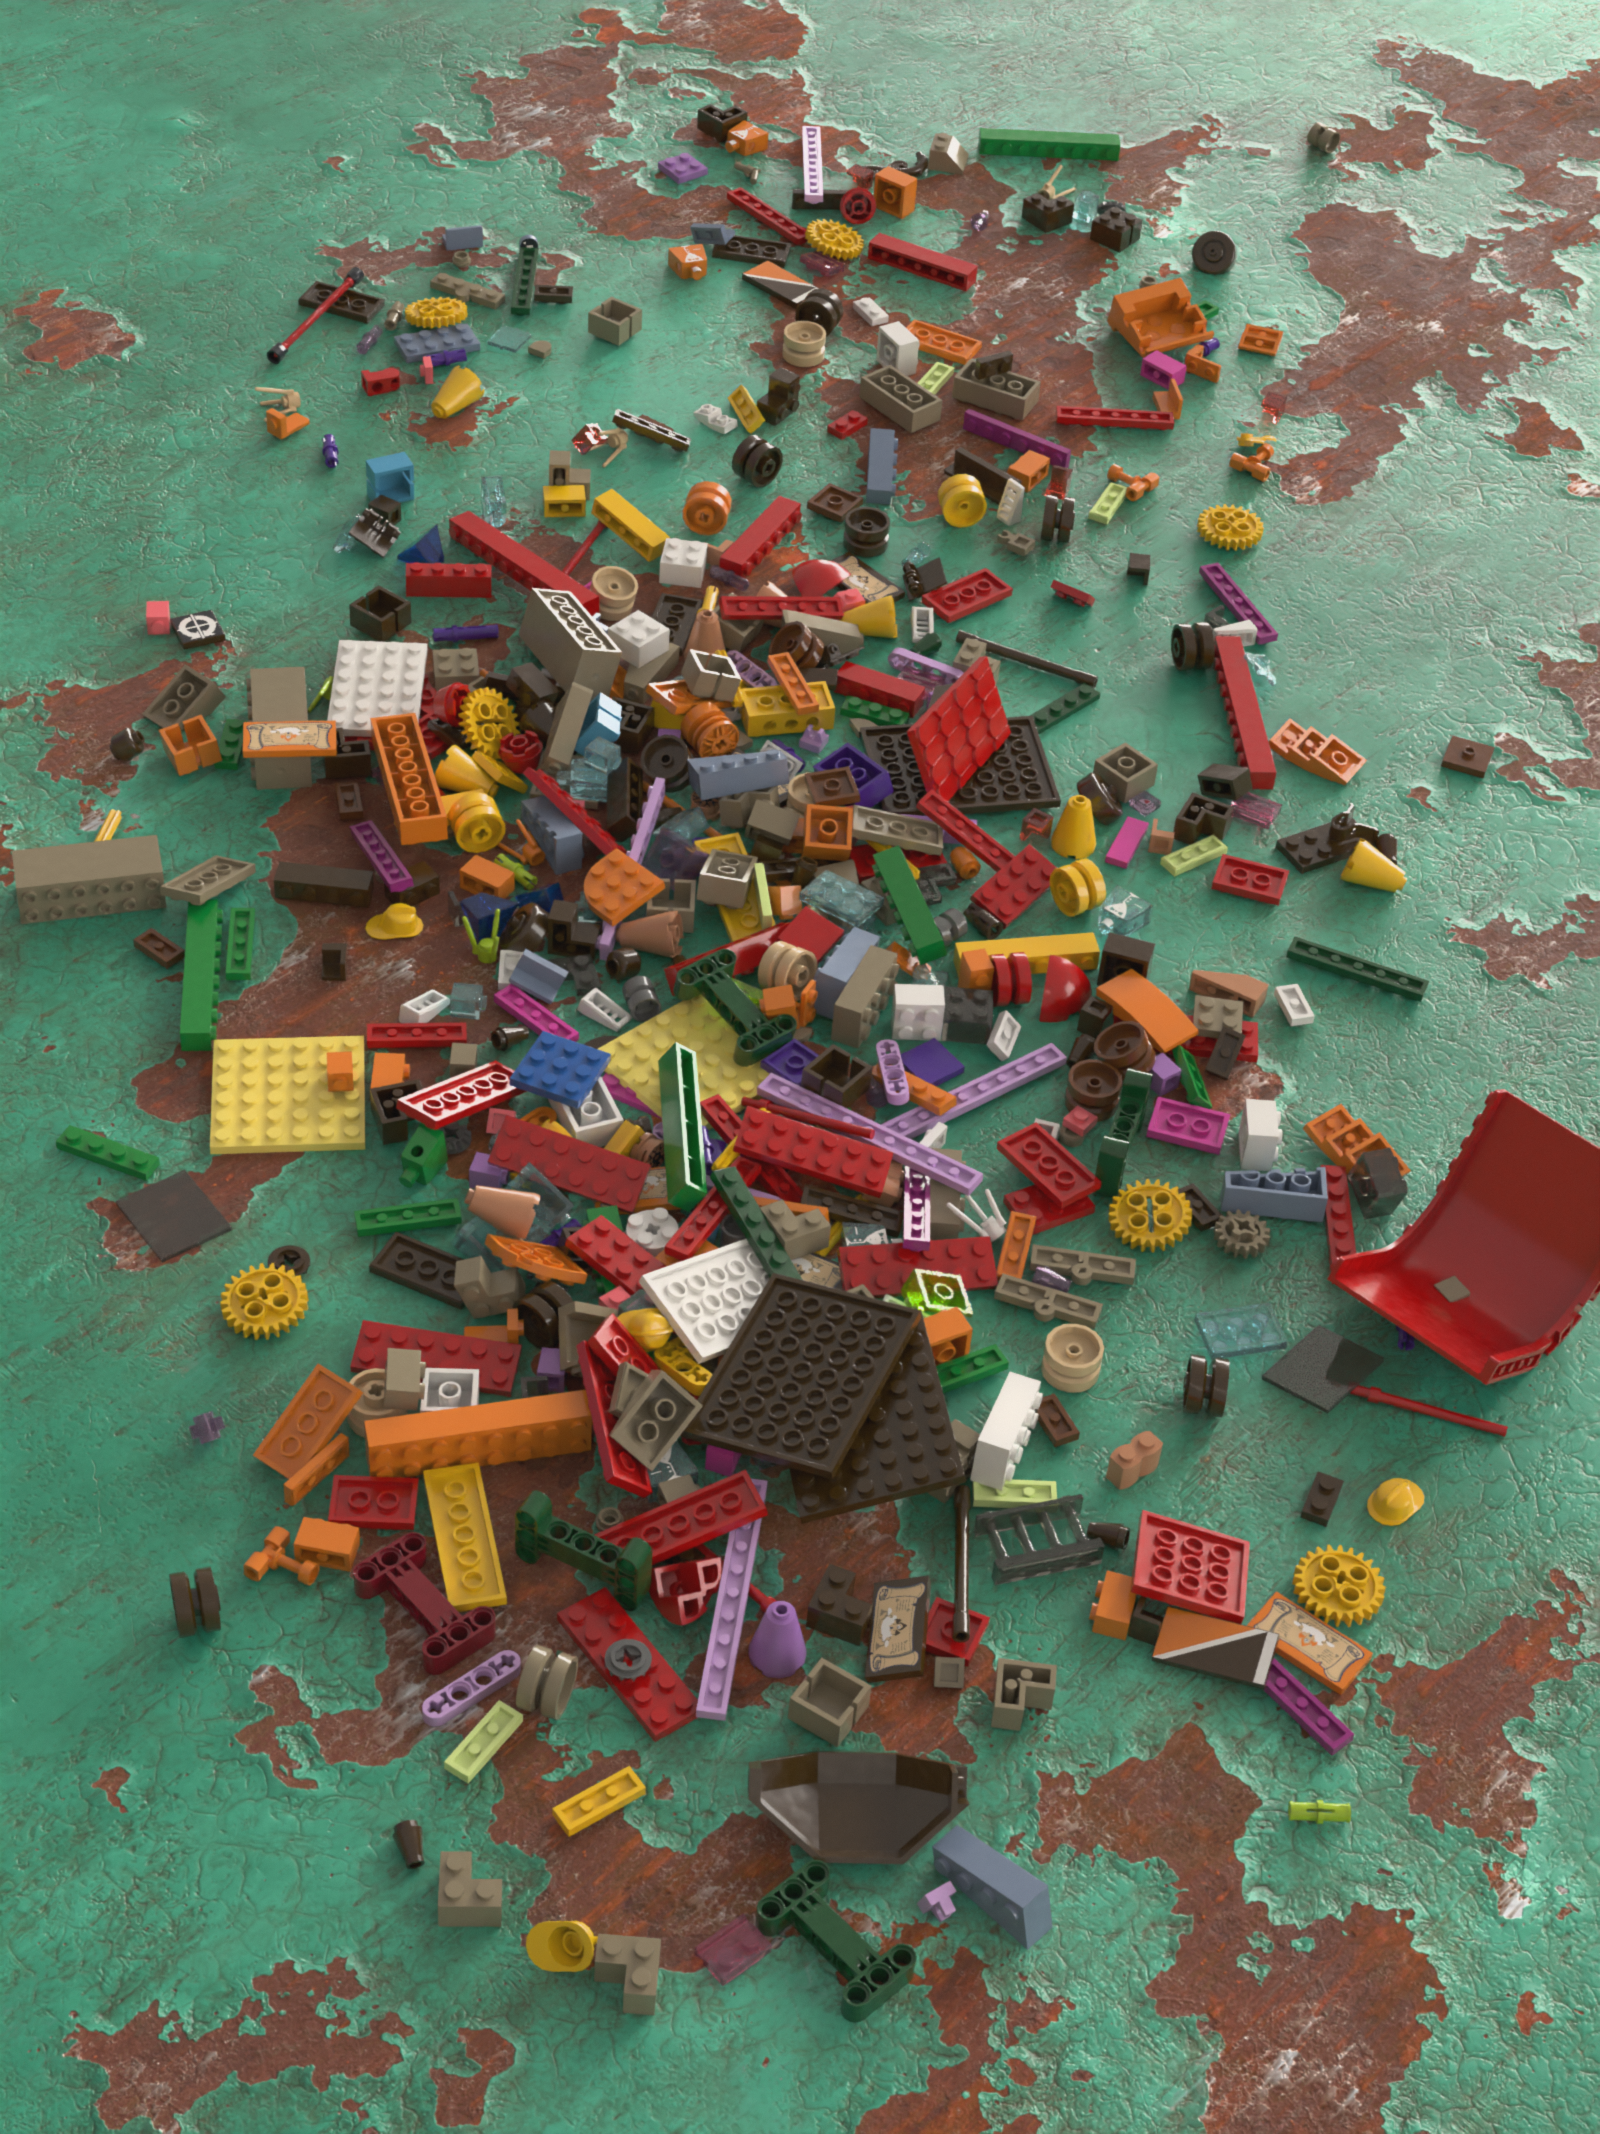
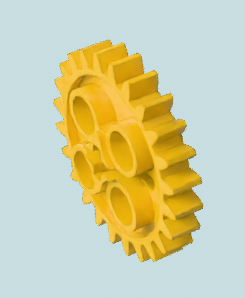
M817 219L816 222L812 221V223L808 224L805 232V239H808L807 243L812 244V248H817V252L822 251L823 255L829 254L831 258L836 256L837 259L842 257L846 260L848 257L852 260L853 257L857 258L858 255H861L864 247V240L861 239L862 236L857 235V231H852V227L847 228L846 224L840 225L839 221L834 223L831 219L829 222L825 219L822 221Z
M434 297L431 299L424 298V300H417V303L412 302V305H407V308H405L407 323H411V325L416 324V327L423 326V328L430 327L431 329L436 326L441 328V326L448 327V325L461 323V320H465L468 315L465 302L462 303L461 300L456 301V298L449 299V297L443 299L442 297L438 299Z
M1224 504L1223 507L1216 505L1215 509L1209 507L1208 510H1203V514L1200 513L1197 532H1200V537H1205V542L1211 541V545L1218 544V548L1225 546L1226 550L1233 547L1237 551V547L1245 550V546L1252 548V544L1257 545L1258 541H1261L1264 527L1263 522H1260L1261 518L1256 517V513L1249 514L1250 510L1243 511L1242 506L1237 509L1234 505L1227 507Z
M488 687L479 688L468 693V697L463 699L464 704L460 705L463 712L458 714V716L463 721L459 725L465 729L461 734H467L465 742L472 743L471 750L477 748V751L495 760L501 759L498 755V750L501 746L500 740L512 732L514 736L520 734V731L516 729L519 722L514 720L518 715L512 714L513 705L508 707V698L502 700L501 692L496 694L495 689L489 690Z
M1146 1179L1144 1185L1136 1180V1187L1126 1184V1191L1119 1189L1118 1197L1113 1196V1204L1109 1205L1110 1229L1115 1231V1237H1122L1123 1245L1130 1241L1131 1249H1134L1137 1245L1141 1246V1252H1144L1146 1247H1150L1151 1252L1154 1253L1157 1246L1162 1251H1165V1244L1174 1247L1175 1240L1181 1242L1183 1234L1187 1235L1188 1227H1191L1192 1209L1190 1208V1201L1185 1200V1193L1178 1194L1177 1186L1169 1189V1182L1161 1186L1159 1179L1154 1184H1151L1150 1180ZM1148 1198H1150L1152 1201V1219L1154 1232L1152 1233L1149 1232V1220L1147 1211Z
M260 1263L257 1270L251 1265L249 1266L250 1272L246 1273L240 1270V1278L232 1276V1284L224 1285L226 1292H221L222 1301H220L223 1319L227 1320L228 1327L234 1326L236 1334L243 1330L244 1338H247L251 1333L254 1334L255 1340H258L260 1334H264L265 1339L269 1340L271 1333H274L279 1338L280 1330L289 1333V1325L297 1327L298 1319H304V1311L308 1310L307 1302L309 1298L306 1284L302 1283L300 1275L295 1276L293 1269L286 1272L285 1265H282L278 1270L275 1269L274 1263H271L269 1268L266 1269L264 1264Z
M1329 1544L1325 1552L1318 1546L1316 1547L1315 1554L1308 1551L1306 1558H1300L1299 1564L1296 1565L1292 1584L1295 1587L1293 1593L1299 1595L1298 1603H1306V1611L1314 1610V1616L1317 1618L1324 1616L1325 1623L1332 1619L1336 1627H1339L1341 1621H1344L1348 1627H1351L1352 1620L1361 1625L1363 1618L1370 1621L1372 1614L1378 1613L1385 1597L1384 1577L1378 1576L1380 1568H1371L1372 1559L1362 1560L1364 1553L1355 1556L1353 1555V1548L1343 1552L1342 1545H1339L1337 1551H1334Z

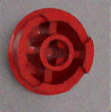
M853 188L847 191L840 202L842 216L852 224L866 223L873 217L876 210L874 196L864 188Z
M456 682L437 691L433 706L435 715L439 720L454 727H462L459 723L463 719L458 714L463 712L460 708V705L464 704L463 699L468 697V693H471L468 685Z
M526 730L525 734L514 736L512 732L500 740L501 746L498 750V755L506 767L513 773L522 774L528 767L532 769L538 767L543 745L538 740L536 733Z

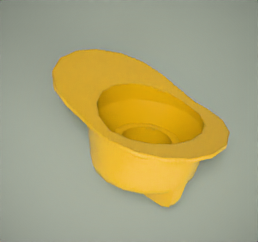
M396 903L390 905L383 914L371 918L366 923L365 929L368 935L379 940L408 938L419 935L423 930V923L416 915L415 907Z
M658 1308L632 1310L622 1313L617 1317L646 1352L663 1347L668 1342L670 1333L673 1332V1328Z
M1393 1478L1380 1484L1370 1495L1367 1509L1370 1516L1382 1525H1400L1424 1504V1494L1410 1480Z
M546 1921L538 1923L530 1930L526 1937V1949L532 1962L542 1970L578 1972L583 1971L591 1964L598 1936H594L591 1929L579 1921Z

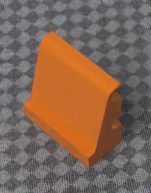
M1181 278L1115 295L1107 320L1113 332L1119 331L1142 358L1156 350L1163 353L1207 341L1214 336L1213 331H1206L1207 320L1198 305L1190 304L1192 295Z

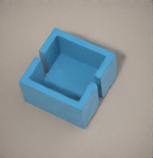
M405 452L366 460L367 495L371 501L379 495H384L399 503L414 500V483L412 482L414 481V465Z
M600 692L589 703L574 750L585 757L595 758L597 755H601L611 742H615L620 736L622 706Z

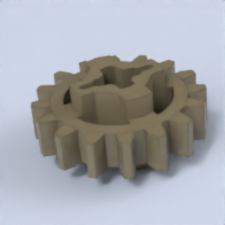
M1237 1209L1236 1214L1227 1211L1226 1217L1220 1215L1219 1221L1215 1224L1214 1240H1218V1247H1225L1224 1253L1234 1252L1233 1256L1235 1258L1238 1254H1242L1244 1259H1247L1248 1254L1257 1257L1258 1251L1264 1253L1265 1247L1269 1244L1270 1228H1266V1221H1259V1215L1250 1216V1211H1247L1245 1214H1242L1239 1209Z

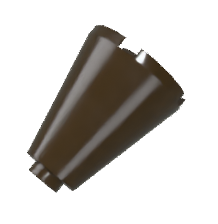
M550 699L537 702L538 707L534 710L529 708L519 723L520 732L525 734L527 730L536 733L538 740L542 742L543 748H546L556 710L555 703Z

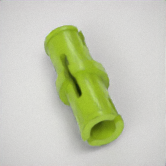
M502 853L497 857L503 863L495 858L494 863L513 871L514 881H518L526 889L531 890L534 888L529 881L535 885L537 884L538 878L524 870L520 863H514Z
M1316 1800L1315 1803L1289 1801L1288 1818L1289 1821H1315L1316 1824H1323L1324 1821L1349 1823L1351 1820L1350 1803H1324L1323 1800Z

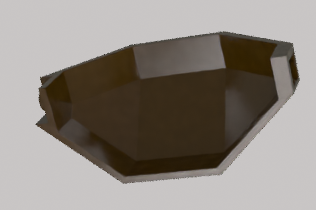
M813 1751L749 1762L748 1799L814 1860H820L824 1863L904 1864L969 1805L967 1799L968 1767L901 1753Z

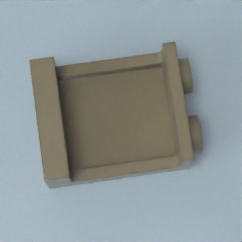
M573 1301L558 1308L560 1371L570 1372L574 1377H583L581 1366L578 1362L579 1357L576 1345L583 1340L588 1341L610 1314L613 1313L618 1317V1309Z

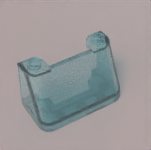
M530 1162L504 1188L540 1195L539 1205L534 1204L533 1207L534 1212H536L527 1237L523 1241L539 1243L557 1224L562 1227L572 1217L569 1212L574 1205ZM477 1216L470 1222L468 1221L450 1242L458 1251L469 1258L482 1256L492 1273L513 1268L502 1264V1258L494 1256L492 1251L484 1244L487 1234L509 1237Z

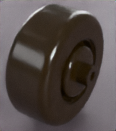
M1209 231L1202 234L1194 243L1192 259L1196 268L1201 272L1209 275H1220L1229 272L1233 268L1237 259V249L1233 240L1226 233Z
M1091 772L1077 782L1076 786L1079 795H1083L1091 801L1092 814L1101 824L1109 825L1122 817L1123 808L1115 795L1117 790L1113 785L1109 786L1099 774Z
M528 903L522 906L513 914L503 928L499 938L500 948L502 950L524 952L527 949L533 952L548 933L549 913L536 903Z

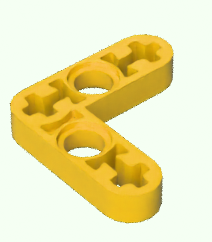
M677 1337L667 1342L663 1347L656 1349L654 1359L658 1367L690 1393L700 1396L712 1374L692 1360L694 1357L687 1348H683L685 1345L682 1340ZM688 1369L689 1371L681 1372L678 1370Z

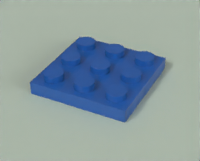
M542 1031L511 1075L510 1086L579 1109L610 1063L611 1054Z

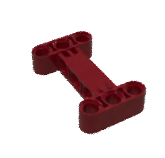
M410 1532L354 1567V1592L359 1598L371 1599L388 1590L430 1636L422 1644L423 1668L429 1674L439 1675L494 1640L496 1636L495 1612L486 1606L476 1607L462 1616L419 1570L427 1561L426 1539L420 1533Z

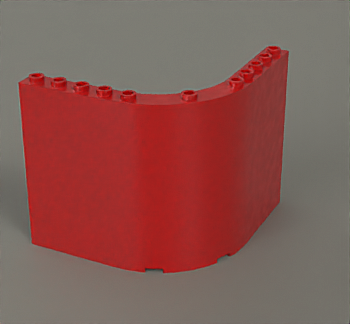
M1505 1089L1492 1091L1487 1096L1484 1103L1486 1107L1482 1114H1478L1472 1124L1474 1128L1470 1136L1467 1135L1460 1145L1462 1150L1458 1157H1455L1449 1164V1173L1446 1179L1440 1181L1436 1188V1195L1414 1224H1409L1401 1237L1384 1248L1336 1258L1330 1266L1329 1270L1331 1273L1327 1279L1485 1385L1523 1374L1535 1368L1539 1364V1359L1543 1353L1548 1356L1569 1335L1582 1318L1579 1314L1588 1300L1593 1302L1600 1292V1148ZM1456 1276L1469 1290L1470 1296L1458 1301L1449 1302L1434 1287V1284Z

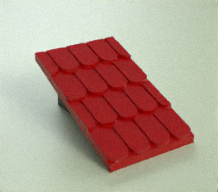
M987 656L979 657L955 683L935 686L927 711L907 731L926 792L928 793L932 789L947 802L958 789H962L977 768L983 766L991 754L997 751L1011 734Z

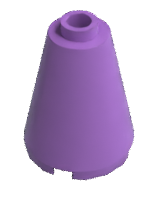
M776 1601L767 1608L749 1644L748 1656L751 1665L754 1668L756 1666L760 1669L763 1675L772 1678L790 1677L795 1674V1671L800 1666L804 1665L807 1650L795 1608L788 1602Z

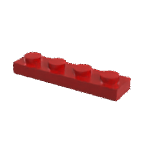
M466 1022L367 1024V1048L452 1047V1043L467 1044Z

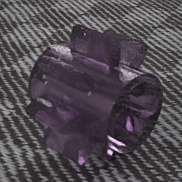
M213 1411L193 1417L195 1425L188 1427L192 1439L199 1438L201 1444L221 1438L219 1430L225 1428L222 1416L214 1417Z

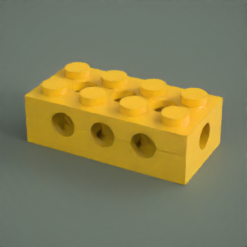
M826 681L807 683L819 703V712L806 715H797L781 685L740 689L744 702L743 707L738 709L747 736L759 737L805 732L810 724L813 725V730L819 731L820 728L824 730L834 729L835 706Z

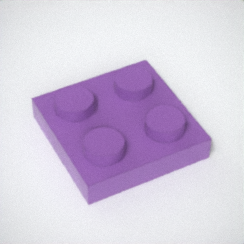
M681 153L678 156L666 158L658 162V169L678 184L708 175V168L688 153Z

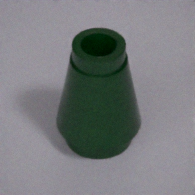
M927 633L910 651L922 656H928L938 652L939 648L942 647V642L936 633Z

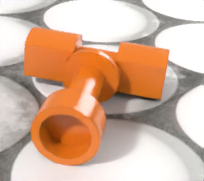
M1264 443L1256 450V456H1249L1247 458L1234 453L1230 459L1229 466L1241 472L1244 469L1252 472V477L1265 482L1269 477L1271 468L1262 465L1261 461L1269 460L1274 454V449L1270 444Z
M1113 464L1107 473L1108 479L1114 482L1121 480L1130 485L1127 487L1126 497L1131 501H1136L1142 497L1144 490L1151 491L1156 488L1160 478L1155 473H1149L1142 477V479L1138 475L1133 478L1123 473V468L1116 464Z
M275 1526L264 1539V1549L261 1552L255 1551L243 1566L244 1575L254 1581H259L269 1568L276 1570L281 1566L298 1574V1581L310 1586L319 1574L320 1565L310 1560L301 1563L285 1556V1548L290 1543V1533L282 1527Z

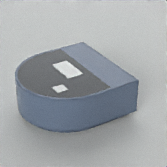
M533 235L523 236L519 241V251L520 247L538 248L536 237Z

